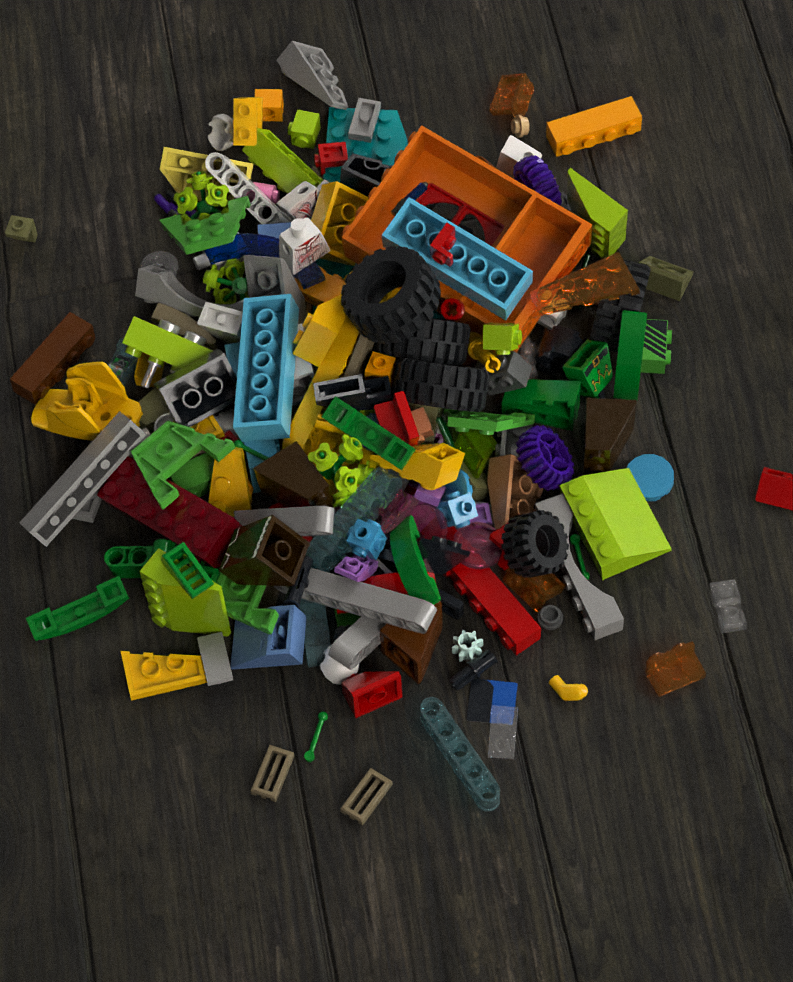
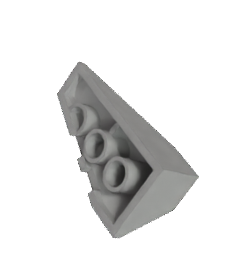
M291 41L277 59L282 73L329 106L346 110L348 104L343 91L336 85L339 80L337 76L332 75L334 67L323 49Z

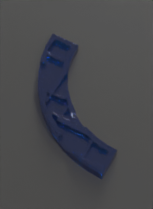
M236 234L232 243L206 249L204 252L211 265L229 259L241 258L244 255L279 258V239L262 234ZM315 261L293 275L303 289L326 280L325 275Z

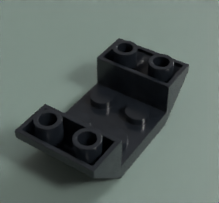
M374 519L373 521L381 525V529L387 537L385 546L378 557L394 562L390 545V529L394 525ZM432 536L431 540L421 538L419 544L426 570L439 575L445 574L468 558L470 551L461 549V543L437 536Z

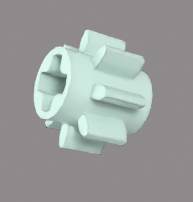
M462 630V634L459 637H453L455 645L452 647V654L458 653L459 662L463 660L472 662L476 655L480 656L482 654L483 639L476 638V631L470 633Z

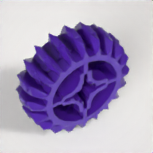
M536 155L520 159L514 165V179L561 206L562 199L558 189L559 186L548 165Z
M544 425L531 427L522 433L516 442L518 447L516 453L519 455L518 461L522 463L521 468L526 471V476L531 477L533 484L537 483L540 489L544 488L547 491H554L560 489L561 484L572 479L574 474L573 467L575 466L571 461L573 457L569 454V448L564 445V440L559 438L558 433H553L551 428H546Z

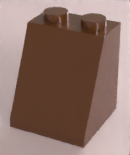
M441 601L434 605L437 608V612L425 634L386 624L380 630L382 654L418 685L424 678L443 628Z

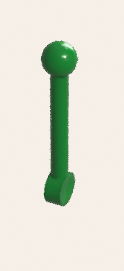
M241 440L234 441L235 447L243 448L244 451L264 461L269 458L247 447Z
M573 534L570 537V542L575 547L581 574L588 580L590 574L585 569L579 546L580 536Z
M321 711L318 714L319 722L309 751L304 754L307 762H312L315 759L314 750L323 723L328 719V714L325 711Z

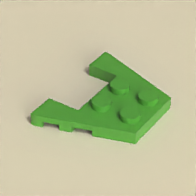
M244 196L228 201L229 212L225 214L215 213L203 220L193 219L183 225L180 214L161 219L160 222L163 230L167 231L170 238H174L176 244L188 255L232 243L240 228L239 221L245 218V209L250 208L251 203L249 197Z
M444 408L442 413L446 425L455 427V431L469 432L470 429L479 430V434L493 435L494 432L533 425L535 423V414L522 412L502 415Z
M166 421L135 447L131 453L156 501L163 510L180 496L178 490L168 483L166 479L201 450H204L220 462L235 449V445L230 439L221 440L213 434H201L196 432L194 428Z
M220 573L217 584L222 586L228 617L272 635L279 614L276 609L258 608L266 585H237Z

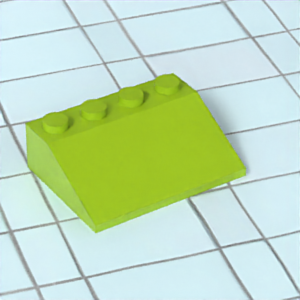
M570 168L567 171V203L575 215L593 224L591 245L589 246L591 252L599 259L603 257L609 261L626 239L628 210Z
M629 468L583 475L560 485V493L564 495L573 513V523L602 580L672 551Z
M158 548L140 570L152 621L158 626H166L172 631L208 635L222 632L223 636L228 637L231 634L222 586L213 582V586L191 599L161 562L162 555L166 552ZM175 560L174 564L177 565L181 561ZM185 565L179 571L182 573L190 567ZM194 571L186 576L185 579L188 581L196 576L197 573ZM199 579L190 586L195 589L204 581Z

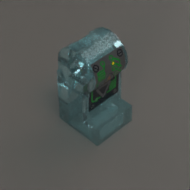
M120 338L116 344L117 350L107 365L122 385L125 386L136 369L138 358L125 352L127 345L123 344L124 339Z

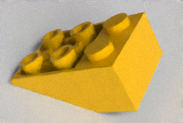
M445 443L415 445L412 447L416 450L403 470H400L376 453L370 456V459L378 462L380 467L392 469L398 472L400 477L420 483V486L424 489L435 490L457 480L465 453Z

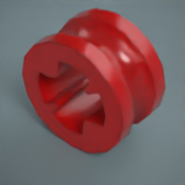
M450 298L441 305V314L447 320H459L464 315L465 306L459 299ZM450 303L451 305H455V303L457 304L458 307L456 308V311L458 313L456 315L448 314V312L450 311V308L448 307Z

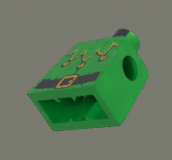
M587 339L563 366L569 381H581L580 395L598 399L605 398L603 389L613 377L607 342Z

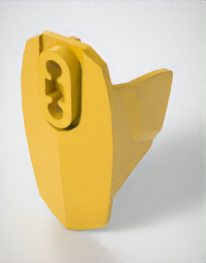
M89 362L68 368L65 381L68 385V390L50 389L46 396L38 401L31 416L32 424L35 427L72 438L93 441L119 411L138 427H140L139 420L143 412L139 402L128 398L125 387L105 362Z

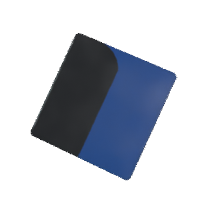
M484 679L472 680L467 721L513 725L518 684Z

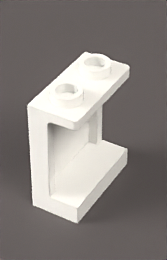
M205 302L197 324L223 343L240 342L243 312Z

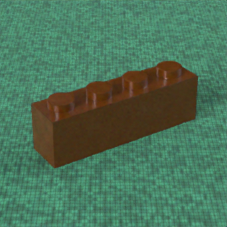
M69 312L10 378L13 391L36 405L40 399L46 396L56 382L62 380L68 368L78 362L80 355L86 348H90L96 338L93 325Z

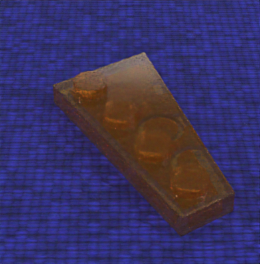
M619 252L529 292L530 298L540 316L570 310L575 305H592L594 301L609 298V301L619 299L620 295L631 293V296L640 294L639 288Z

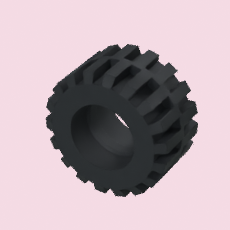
M538 510L517 515L508 521L509 524H506L504 527L505 533H502L501 539L503 544L501 546L505 552L503 556L505 560H508L510 569H514V573L522 575L524 578H531L559 571V568L563 567L565 564L564 560L568 556L566 550L569 549V544L566 540L568 539L567 533L564 532V526L562 523H559L557 516H552V513L549 511Z

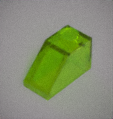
M470 429L469 432H459L454 445L458 450L465 453L463 462L473 477L479 478L489 463V458H491L497 442L492 435L479 434V430Z

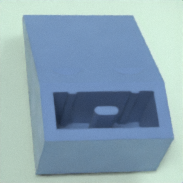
M295 605L266 608L276 609L279 614L272 635L235 620L231 669L302 664L307 616Z

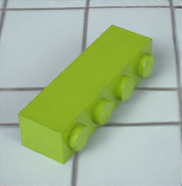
M257 128V145L244 146L242 149L248 156V160L254 165L259 166L263 170L262 173L267 178L274 180L277 183L278 189L284 193L291 192L304 181L309 182L315 187L323 181L270 130Z

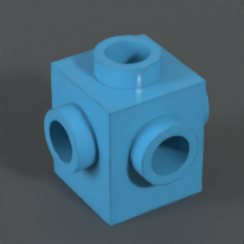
M459 490L448 493L445 495L446 499L440 501L438 507L434 506L441 528L455 526L456 529L471 524L470 519L478 516L471 492L460 494Z
M357 519L355 525L351 526L347 533V543L352 548V553L361 558L368 556L370 559L377 560L387 540L381 525L370 519H367L366 522Z

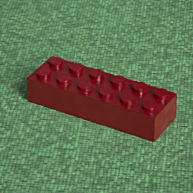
M127 456L106 480L97 496L110 507L162 538L174 542L176 546L184 542L194 557L218 569L235 529L242 527V525L232 516L168 479L166 481L178 490L180 496L162 510L134 459Z

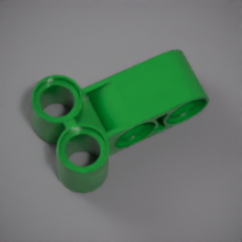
M158 539L153 542V546H116L107 550L104 555V561L115 577L141 578L140 570L158 548L167 553L175 548L176 544L170 540ZM181 556L177 560L183 561V557Z

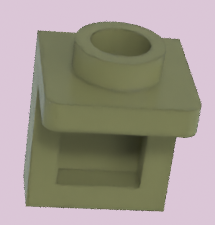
M11 215L5 230L6 237L35 243L38 234L34 219Z

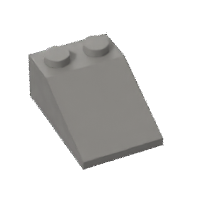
M244 255L249 297L291 294L299 307L298 324L303 323L307 316L305 297L284 258Z

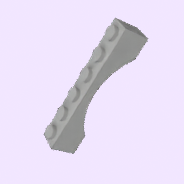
M154 265L138 269L135 296L143 298L146 303L156 304L159 302L183 311V313L190 317H200L205 302L208 301L188 291L177 280L172 271ZM244 300L234 304L216 305L243 312Z
M560 494L535 503V511H549L552 513V516L559 518V523L563 524L564 532L567 533L568 539L566 540L569 544L573 513L564 495ZM569 546V549L566 550L568 556L564 560L565 564L559 569H561L563 574L562 581L565 589L572 592V602L577 612L581 611L583 615L582 623L587 633L591 632L593 639L597 640L623 630L624 618L614 597L600 591L581 574L573 560Z

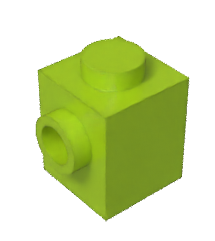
M297 110L294 121L290 122L288 126V135H291L292 145L300 148L314 149L321 128L319 113Z
M490 322L483 325L484 350H496L498 355H509L510 351L518 349V345L522 342V331L519 330V324Z

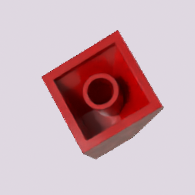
M399 671L363 672L361 674H353L341 682L342 693L355 718L402 698V683Z

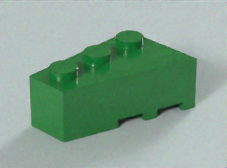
M528 379L525 388L504 393L502 415H509L512 412L535 414V423L573 431L580 405L581 381Z

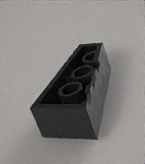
M352 153L341 167L340 183L368 197L370 191L381 183L385 170L387 168L391 169L393 165H384L381 160ZM437 203L429 204L425 207L432 210Z

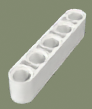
M216 152L207 156L205 160L207 170L222 185H226L229 192L236 199L246 196L250 190L255 192V199L250 202V208L246 209L261 224L292 222L228 157ZM217 158L222 160V167L219 170H215L213 166ZM233 174H237L239 177V182L235 186L230 185V177ZM269 206L272 211L271 216L268 219H264L262 211L265 207Z

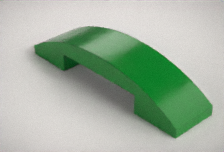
M627 310L622 312L613 398L638 401L647 313Z
M336 396L322 415L323 419L349 436L358 439L361 444L400 470H403L416 450Z
M409 515L390 529V545L393 559L408 595L426 600L435 605L441 601L435 579L428 576L416 541L420 535L414 517Z
M120 576L97 585L98 591L54 611L47 608L27 617L26 620L35 641L57 637L82 628L122 605L129 597Z

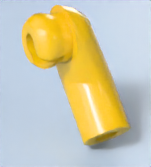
M559 675L554 676L549 681V685L564 701H578L587 696L588 689L584 684H565Z

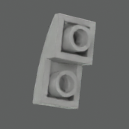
M222 632L197 637L208 686L232 681L233 676Z

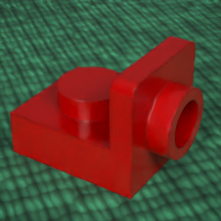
M346 142L318 144V154H314L315 168H320L321 176H324L325 168L343 166L348 160Z
M449 223L445 224L430 244V255L438 264H445L451 267L453 264V254L448 251L455 244L456 238L455 227Z

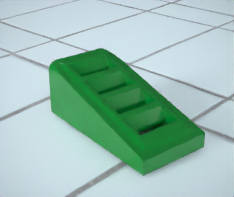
M184 542L162 555L161 562L191 599L214 585ZM182 556L184 560L175 565L174 561ZM187 564L191 566L182 573L179 571V569ZM195 571L197 575L187 581L185 577ZM199 579L204 581L195 589L190 586Z

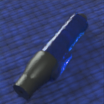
M420 182L391 210L392 215L396 216L408 197L416 201L427 190L428 183Z

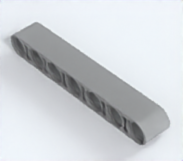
M314 568L310 569L308 576L309 585L304 589L301 598L421 634L427 632L437 612V608L426 600L367 583L356 582L352 579ZM274 586L280 592L287 594L289 586Z

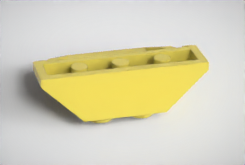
M164 147L160 171L165 175L177 193L184 191L185 187L192 188V184L186 183V179L192 178L193 173L205 171L206 175H212L205 166V160L208 155ZM217 158L214 161L213 166L215 170H219L222 167L221 158ZM230 159L251 180L254 164ZM233 174L230 177L231 186L238 184L239 177L237 174ZM215 177L210 180V183H214L217 186L222 185ZM193 190L197 200L201 201L200 190ZM230 192L227 193L226 199L228 201L235 198Z

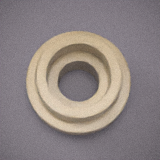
M516 115L514 120L511 121V131L517 138H522L523 135H528L529 120L522 115Z

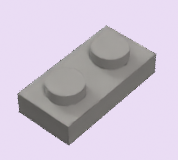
M358 98L348 132V139L371 143L381 109L380 101Z

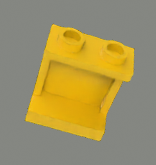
M263 97L234 98L233 145L255 146L257 145V128L262 129Z

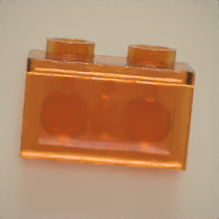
M526 73L501 76L489 109L493 116L513 114L514 117L516 115L525 117L530 99L534 93V85Z
M510 567L503 578V581L536 612L543 608L547 600L562 593L566 586L553 573L524 578L522 575L514 573V569H510Z
M693 641L686 644L679 643L663 654L661 652L655 653L646 661L645 672L659 697L705 678L706 672L694 652L695 645Z

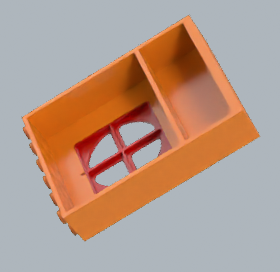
M421 125L417 132L414 131L410 135L408 145L404 151L400 150L394 160L395 163L391 169L387 168L379 186L374 187L368 195L369 200L366 204L358 208L352 224L346 225L343 229L341 237L344 255L359 265L365 256L373 255L374 251L378 249L386 250L383 247L381 235L394 218L391 210L395 208L401 199L407 200L410 197L423 206L434 203H449L458 206L459 210L450 222L459 226L467 214L473 215L484 231L485 243L533 271V282L506 321L439 281L441 296L438 299L439 305L435 311L441 314V305L445 300L450 298L459 299L465 306V312L462 318L454 322L469 324L470 332H477L482 338L484 324L490 322L519 324V330L522 331V342L518 345V349L513 350L517 353L591 245L593 224ZM427 182L428 187L424 188L421 183ZM450 303L448 306L450 308L448 314L456 315L458 313L456 311V308L458 306L456 303L455 305H451Z

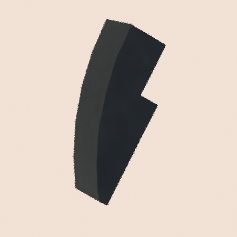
M358 374L313 383L316 405L328 407L335 396L356 410H374L375 405L393 400L388 376L363 380V375Z

